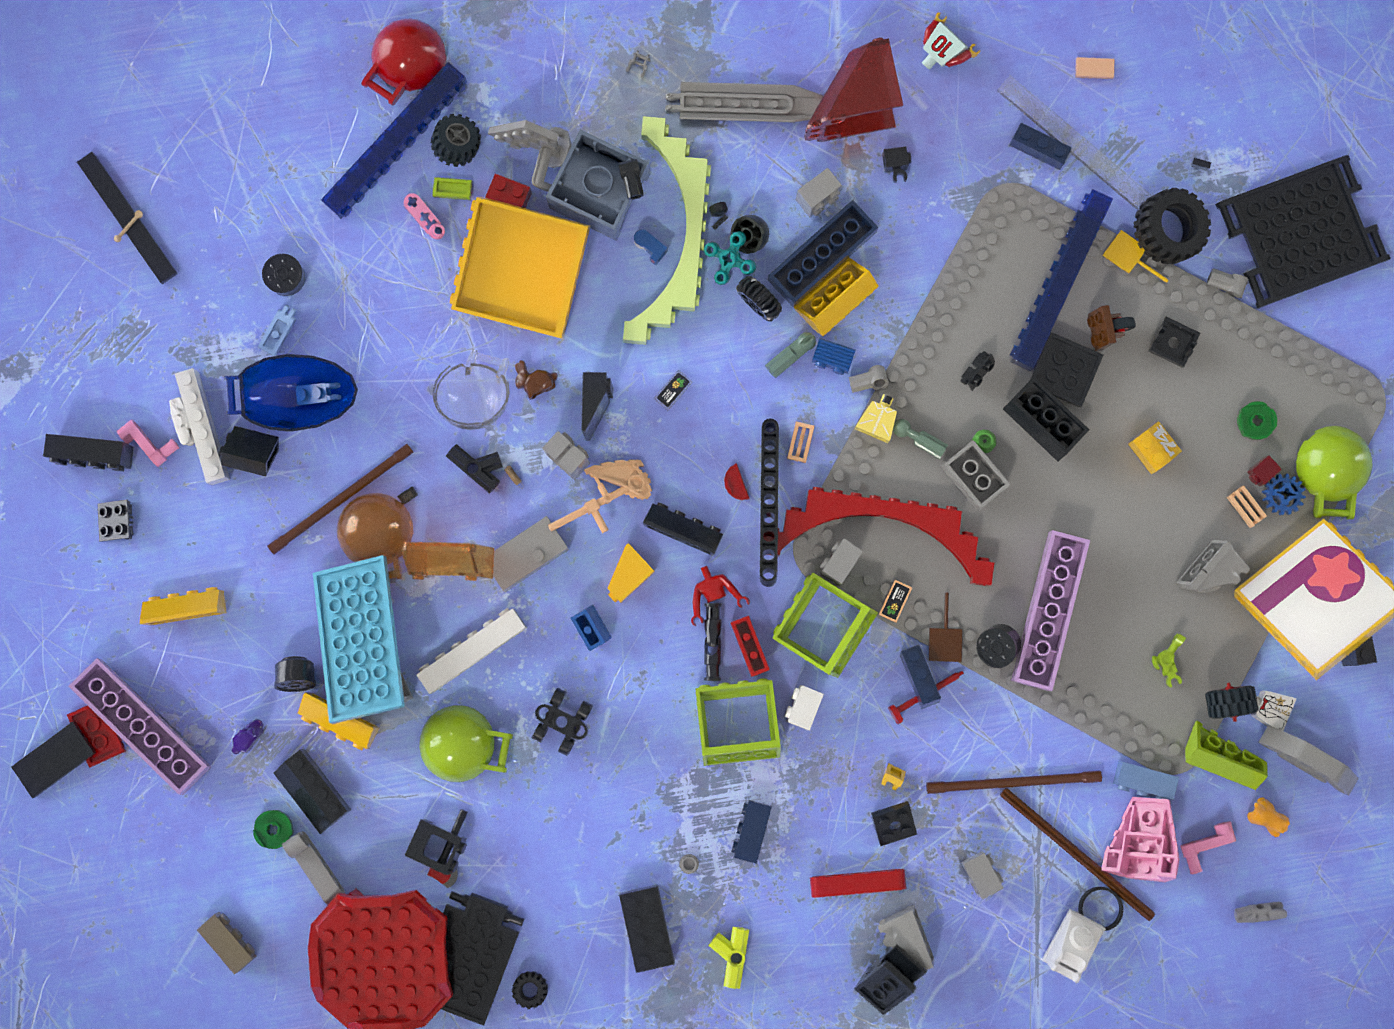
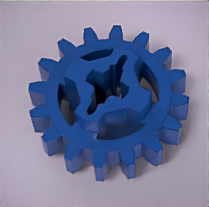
M1278 474L1276 479L1273 477L1269 480L1270 483L1264 485L1267 490L1262 491L1263 494H1266V497L1262 500L1268 501L1266 508L1272 507V513L1279 511L1280 516L1284 515V513L1290 515L1292 511L1297 512L1299 510L1297 506L1304 505L1300 500L1306 498L1301 493L1305 491V488L1299 487L1302 482L1296 483V476L1289 479V474H1284L1283 477L1281 474ZM1281 482L1278 489H1273L1277 483ZM1283 492L1284 494H1287L1288 497L1284 498V495H1281L1279 493ZM1294 500L1293 504L1287 507L1289 501Z

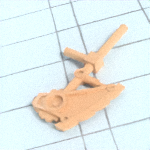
M616 460L614 461L615 463L604 462L600 465L584 469L586 475L589 474L595 479L603 497L597 500L594 498L586 502L582 508L548 525L550 531L552 532L588 513V515L592 514L601 532H607L609 529L598 511L600 506L609 504L612 500L623 494L629 495V498L634 499L636 497L642 501L644 499L647 500L651 496L650 492L652 489L649 485L651 480L647 477L648 474L646 472L643 473L639 469V467H644L642 461ZM600 480L609 482L611 484L619 486L620 488L616 489L611 493H608L603 483L601 484Z

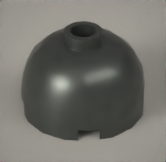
M745 215L736 219L731 227V234L738 231L745 234L746 242L739 248V251L745 254L761 250L768 242L769 228L761 217Z

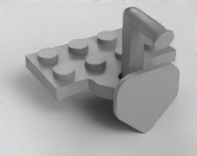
M528 120L493 126L488 131V135L493 136L495 141L507 142L514 149L520 150L523 147H531L540 150L532 176V184L548 192L552 185L544 181L548 167H561L572 146L568 131L559 127H553L548 130Z

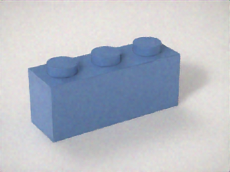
M1118 761L1113 784L1118 785V789L1129 792L1130 788L1137 790L1136 794L1148 797L1149 794L1156 795V799L1174 800L1179 777Z

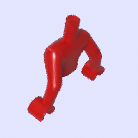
M708 566L702 567L701 571L704 580L696 584L694 588V616L691 619V623L697 626L695 623L696 617L700 618L702 624L704 623V618L700 613L702 594L706 598L707 603L713 602L726 596L725 586L737 599L739 607L742 608V599H745L748 605L750 600L748 597L742 596L724 574L711 576Z

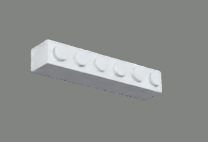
M191 368L175 373L206 483L215 485L230 480L227 467L221 465V457H219L221 446L199 372Z
M506 608L498 614L500 616L495 621L490 619L482 625L484 627L479 632L474 630L467 635L468 639L466 641L455 643L451 646L452 650L450 652L439 654L434 658L436 660L431 665L427 663L419 668L420 672L417 674V677L427 692L433 694L527 629L513 608L511 610Z

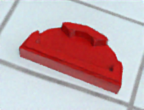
M736 463L726 472L724 478L725 489L735 499L749 500L748 492Z

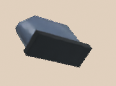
M1194 158L1190 165L1191 167L1206 171L1210 169L1211 162Z

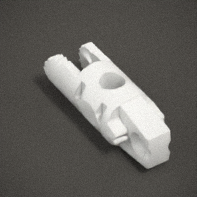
M182 398L172 399L169 401L171 417L180 443L193 446L195 442Z

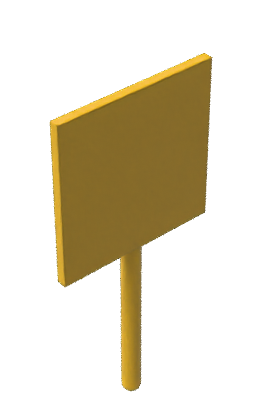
M1120 230L1102 256L1128 274L1138 263L1167 283V278L1139 260L1145 251L1139 247V242Z

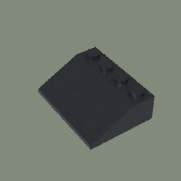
M583 372L582 433L586 441H590L610 404V398L613 399V384L611 378H608L607 372Z

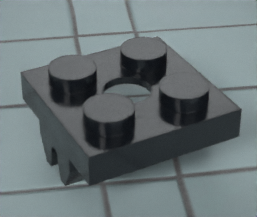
M1166 316L1148 352L1183 368L1188 358L1194 352L1193 349L1197 345L1200 332ZM1171 337L1179 340L1177 348L1169 346L1168 341Z
M908 801L871 813V819L880 846L917 835ZM895 821L900 822L899 828L895 830L890 829L891 823Z

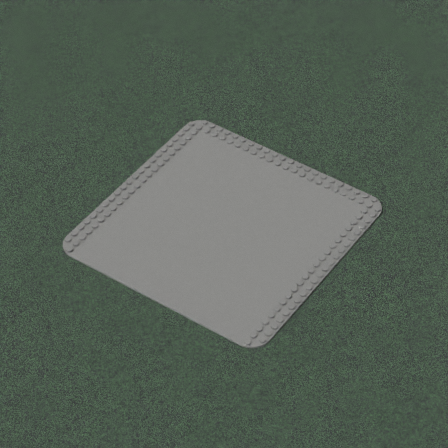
M1020 183L1001 184L989 190L980 200L886 370L888 386L883 390L874 391L861 415L862 417L872 401L880 403L883 394L893 398L890 408L897 411L895 421L905 419L910 423L911 429L917 432L923 430L948 444L945 452L938 459L915 446L914 440L908 436L898 437L892 431L891 439L887 444L855 430L854 427L821 487L824 488L825 492L841 490L846 495L856 492L861 493L862 497L870 498V495L881 496V500L889 501V498H897L902 503H908V500L918 501L919 505L927 506V503L938 504V508L946 509V506L958 507L957 510L962 511L959 534H962V531L974 533L973 536L978 537L975 560H978V557L990 558V562H995L992 586L970 584V577L963 566L940 542L914 526L884 517H846L818 525L794 539V559L805 577L815 573L877 612H880L894 580L912 587L897 623L880 615H877V618L929 646V628L944 629L945 593L948 592V629H962V662L958 663L1151 770L1169 775L1181 774L1195 767L1186 763L1185 748L1195 722L1198 720L1203 723V728L1208 731L1213 729L1217 732L1223 718H1209L1205 694L1208 691L1225 689L1227 687L1226 683L1229 682L1233 687L1241 686L1269 633L1234 597V590L1321 520L1325 519L1328 522L1331 517H1314L1315 496L1310 494L1306 488L1305 491L1301 492L1306 498L1300 500L1304 505L1297 506L1299 509L1297 512L1292 511L1290 515L1284 513L1281 516L1278 513L1279 511L1272 513V507L1266 508L1268 501L1262 500L1266 497V494H1263L1262 491L1267 490L1264 485L1259 487V485L1253 484L1249 479L1250 475L1247 471L1263 457L1270 455L1282 469L1276 475L1281 474L1283 477L1284 474H1289V479L1296 476L1295 482H1300L1296 472L1298 452L1305 440L1308 441L1315 434L1316 430L1326 426L1348 428L1359 434L1369 445L1385 413V393L1379 380L1367 369L1227 293L1207 285L1203 280L1171 263L1162 264L1161 261L1156 262L1152 260V256H1146L1145 254L1139 259L1167 278V283L1138 263L1128 274L1102 256L1118 234L1027 185ZM1109 305L1111 314L1121 313L1122 317H1134L1136 327L1126 331L1125 336H1122V338H1117L1115 344L1104 350L1097 351L1104 354L1081 408L1057 398L1090 429L1071 451L1057 462L1003 408L1030 381L1050 332L1095 351L1091 343V329L1087 324L1088 314L1101 306ZM1166 316L1200 332L1197 345L1193 349L1194 352L1188 358L1183 368L1148 352ZM1171 337L1168 344L1171 348H1177L1179 340ZM983 351L989 355L991 353L995 359L993 369L986 373L980 386L975 387L971 391L968 384L964 385L960 382L961 376L969 366L974 370L976 369L972 362L979 353ZM1255 401L1266 403L1271 409L1273 408L1277 415V427L1270 436L1262 440H1251L1243 437L1237 425L1240 409ZM1255 416V419H1253V423L1256 426L1262 422L1261 419H1258V416ZM1159 421L1182 452L1157 472L1150 474L1128 443ZM985 429L993 432L997 441L995 448L991 452L985 453V455L1011 485L977 511L941 466L968 445L977 431ZM1281 482L1277 483L1273 489H1278ZM1243 485L1267 515V517L1252 528H1249L1227 499L1230 494ZM1240 492L1243 498L1247 501V503L1259 517L1258 513L1255 511V509L1252 507V505L1249 503L1246 497L1242 494V492ZM1283 492L1279 493L1281 495H1284V498L1288 497L1287 494H1284ZM1235 496V500L1239 503V505L1242 507V509L1245 511V513L1248 515L1251 521H1254L1250 513L1246 510V508L1243 506V504L1240 502L1237 496ZM1294 500L1289 501L1287 507L1291 506ZM1324 500L1323 508L1335 509L1338 501ZM1054 530L1090 540L1053 691H1046L1011 681L1017 656L1008 666L993 668L986 665L980 659L976 644L979 636L985 630L997 624L1009 625L1019 634L1020 640L1022 639L1048 532ZM843 539H846L861 549L863 553L844 582L839 586L820 574L822 571L820 566L827 556L829 558L832 556L833 553L830 550L837 540L841 542ZM1212 540L1229 541L1233 545L1232 548L1250 567L1247 574L1244 572L1240 573L1241 581L1238 584L1222 585L1220 589L1212 592L1199 593L1198 591L1181 588L1176 584ZM1178 633L1186 637L1183 644L1174 653V662L1178 670L1176 675L1181 677L1182 683L1178 684L1177 680L1173 678L1171 680L1173 687L1169 688L1166 685L1167 675L1163 676L1160 665V670H1156L1153 667L1152 656H1158L1160 652L1168 649L1172 644L1174 636Z

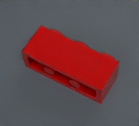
M749 615L730 622L750 676L753 677L770 670Z

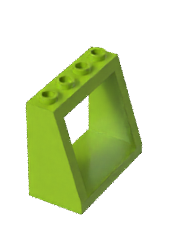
M812 573L806 577L801 592L799 591L795 595L791 608L785 611L782 623L775 627L772 639L828 675L839 678L879 612L819 575ZM820 586L860 610L828 662L788 638Z
M761 678L757 682L743 680L737 682V684L720 683L718 686L701 685L699 688H695L704 766L780 758L781 746L772 680ZM766 695L771 741L709 747L704 701Z

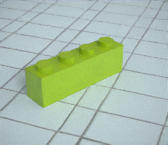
M1197 720L1185 748L1186 763L1256 790L1268 777L1267 762L1246 749L1240 750L1233 741L1223 740L1217 736L1218 732L1213 729L1208 731L1202 727L1203 723Z

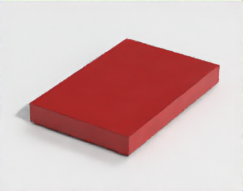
M88 705L67 714L69 722L75 721L96 752V754L86 760L89 768L126 752L120 736Z

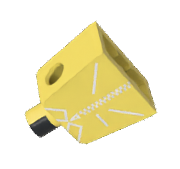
M883 394L880 403L872 401L857 423L855 430L888 444L897 411L890 408L893 398Z

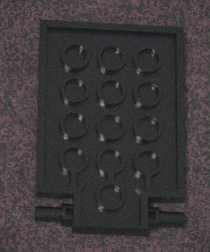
M452 891L449 899L461 903L466 909L462 910L446 904L443 912L447 917L445 942L448 980L453 996L441 1010L484 1026L520 931L502 925V922H512L522 926L524 918L513 915V912L507 910L509 906L475 893H471V896L466 894L463 896Z

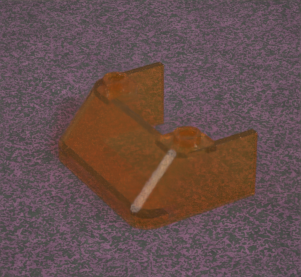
M401 542L403 559L408 575H411L412 579L424 580V577L428 575L463 576L467 581H477V577L493 579L494 548L472 543Z

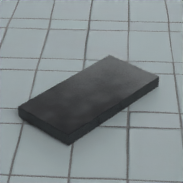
M74 721L19 760L11 768L33 799L84 763L96 752Z

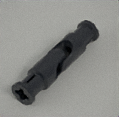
M704 603L706 607L704 630L707 636L704 641V664L706 665L704 681H721L719 677V665H721V639L719 637L721 632V603ZM708 646H718L717 652L711 655L708 651Z

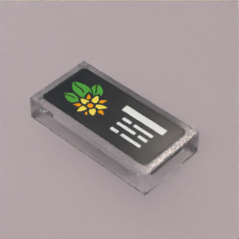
M677 370L654 397V400L669 411L693 381L680 370Z

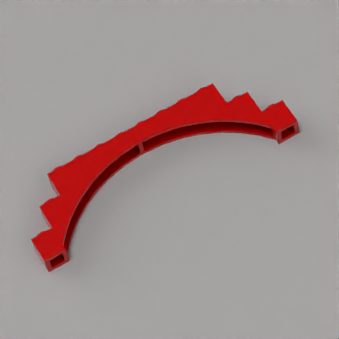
M813 487L807 493L805 512H802V508L790 507V510L786 509L783 532H779L778 528V556H780L781 550L791 541L818 525L846 517H884L914 526L940 542L963 566L970 577V584L992 586L995 563L990 562V558L978 557V560H975L978 537L973 536L974 533L962 531V534H959L962 511H958V507L946 506V509L938 508V504L927 503V506L919 505L918 501L908 500V503H902L897 498H889L888 501L881 500V496L870 495V498L862 497L861 493L851 492L850 495H846L841 490L825 492L824 488ZM772 536L764 537V540L768 542L774 539Z

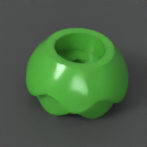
M985 429L977 431L972 439L984 453L991 452L997 442L994 433Z

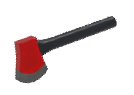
M460 809L451 833L458 836L468 813L467 811ZM446 842L437 862L443 865L447 863L454 845L453 843ZM430 868L427 875L439 881L446 888H449L456 882L458 871L456 869L451 875H445Z

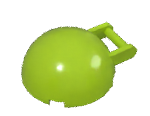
M1326 426L1316 430L1315 434L1308 441L1305 440L1296 460V472L1299 481L1302 482L1301 485H1304L1309 493L1315 496L1313 508L1315 518L1331 516L1346 517V519L1353 520L1355 517L1357 493L1367 484L1373 468L1372 455L1367 443L1359 434L1341 426ZM1324 500L1331 502L1346 500V509H1324Z
M453 705L440 709L427 720L420 735L419 749L422 761L431 773L449 782H464L474 779L483 773L485 769L506 773L507 768L505 765L510 739H513V734L493 731L485 716L474 708ZM494 736L502 737L498 766L489 765L494 752Z

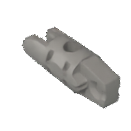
M1282 902L1253 904L1237 908L1234 911V918L1237 923L1284 919L1288 916L1286 910L1283 909Z

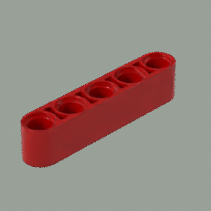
M905 869L810 877L811 897L813 898L907 889Z

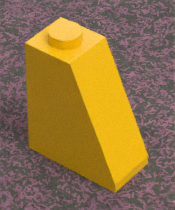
M629 543L625 545L607 588L610 591L608 593L609 597L615 603L617 601L622 603L655 573Z

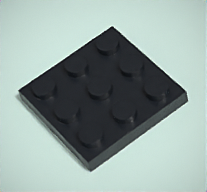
M1050 332L1030 380L1035 377L1056 398L1081 408L1104 354Z

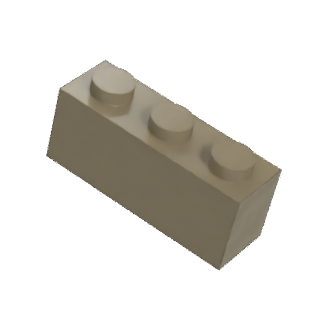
M218 912L201 925L197 931L235 975L257 956L254 954L255 949L249 943L246 944L243 941L240 931L236 928L233 929L229 924V918L225 914Z

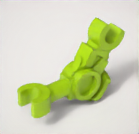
M1178 633L1174 636L1172 644L1168 649L1160 652L1158 656H1152L1153 667L1156 670H1160V665L1163 676L1167 675L1166 685L1169 688L1173 687L1171 684L1173 678L1177 680L1178 684L1182 683L1181 677L1176 675L1178 670L1174 662V653L1183 644L1186 637Z

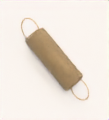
M507 465L504 471L514 484L518 485L520 482L522 484L521 479L512 467Z

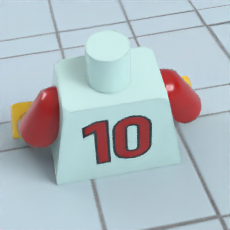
M940 12L936 14L935 20L925 29L923 38V49L929 55L922 61V64L929 70L937 62L943 67L960 65L980 53V50L978 52H973L972 50L976 44H972L968 48L945 25L947 17L942 20L939 19Z

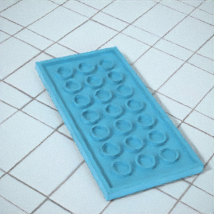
M381 555L313 573L329 723L335 724L405 707L386 556Z

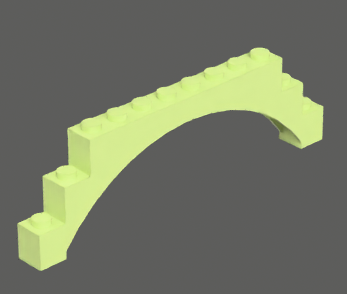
M643 116L641 137L642 140H647L660 153L677 180L685 205L686 236L679 264L664 291L645 311L631 321L624 322L623 342L629 344L646 345L647 340L651 338V328H648V326L671 328V323H675V312L672 310L695 312V306H699L700 295H696L697 287L701 288V276H698V269H702L703 258H700V250L704 251L705 239H701V233L706 230V221L703 220V213L707 214L708 202H704L705 195H709V184L706 183V176L710 177L711 165H707L708 159L686 157L690 153V145H687L686 138L665 137L669 134V125L666 124V118Z

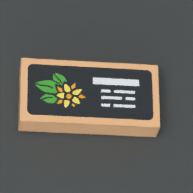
M894 580L878 615L897 623L912 587Z

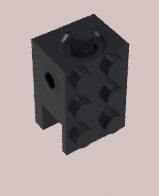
M896 945L867 968L854 990L884 1016L914 993L917 988L914 983L925 975L927 971L907 954L904 949Z

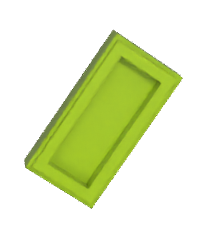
M434 177L433 197L471 200L472 180Z

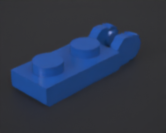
M340 383L296 386L297 405L328 403L333 400H341V395H331V389L340 388Z

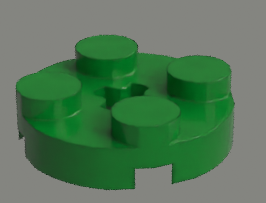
M1255 401L1240 409L1237 425L1243 437L1251 440H1262L1270 436L1277 427V415L1273 408L1271 409L1266 403ZM1255 416H1258V419L1262 420V422L1259 423L1258 426H1256V424L1253 423V419H1255Z
M280 810L265 811L255 820L253 836L261 847L268 849L283 847L282 844L290 839L294 833L291 819ZM271 824L278 827L276 835L268 832Z

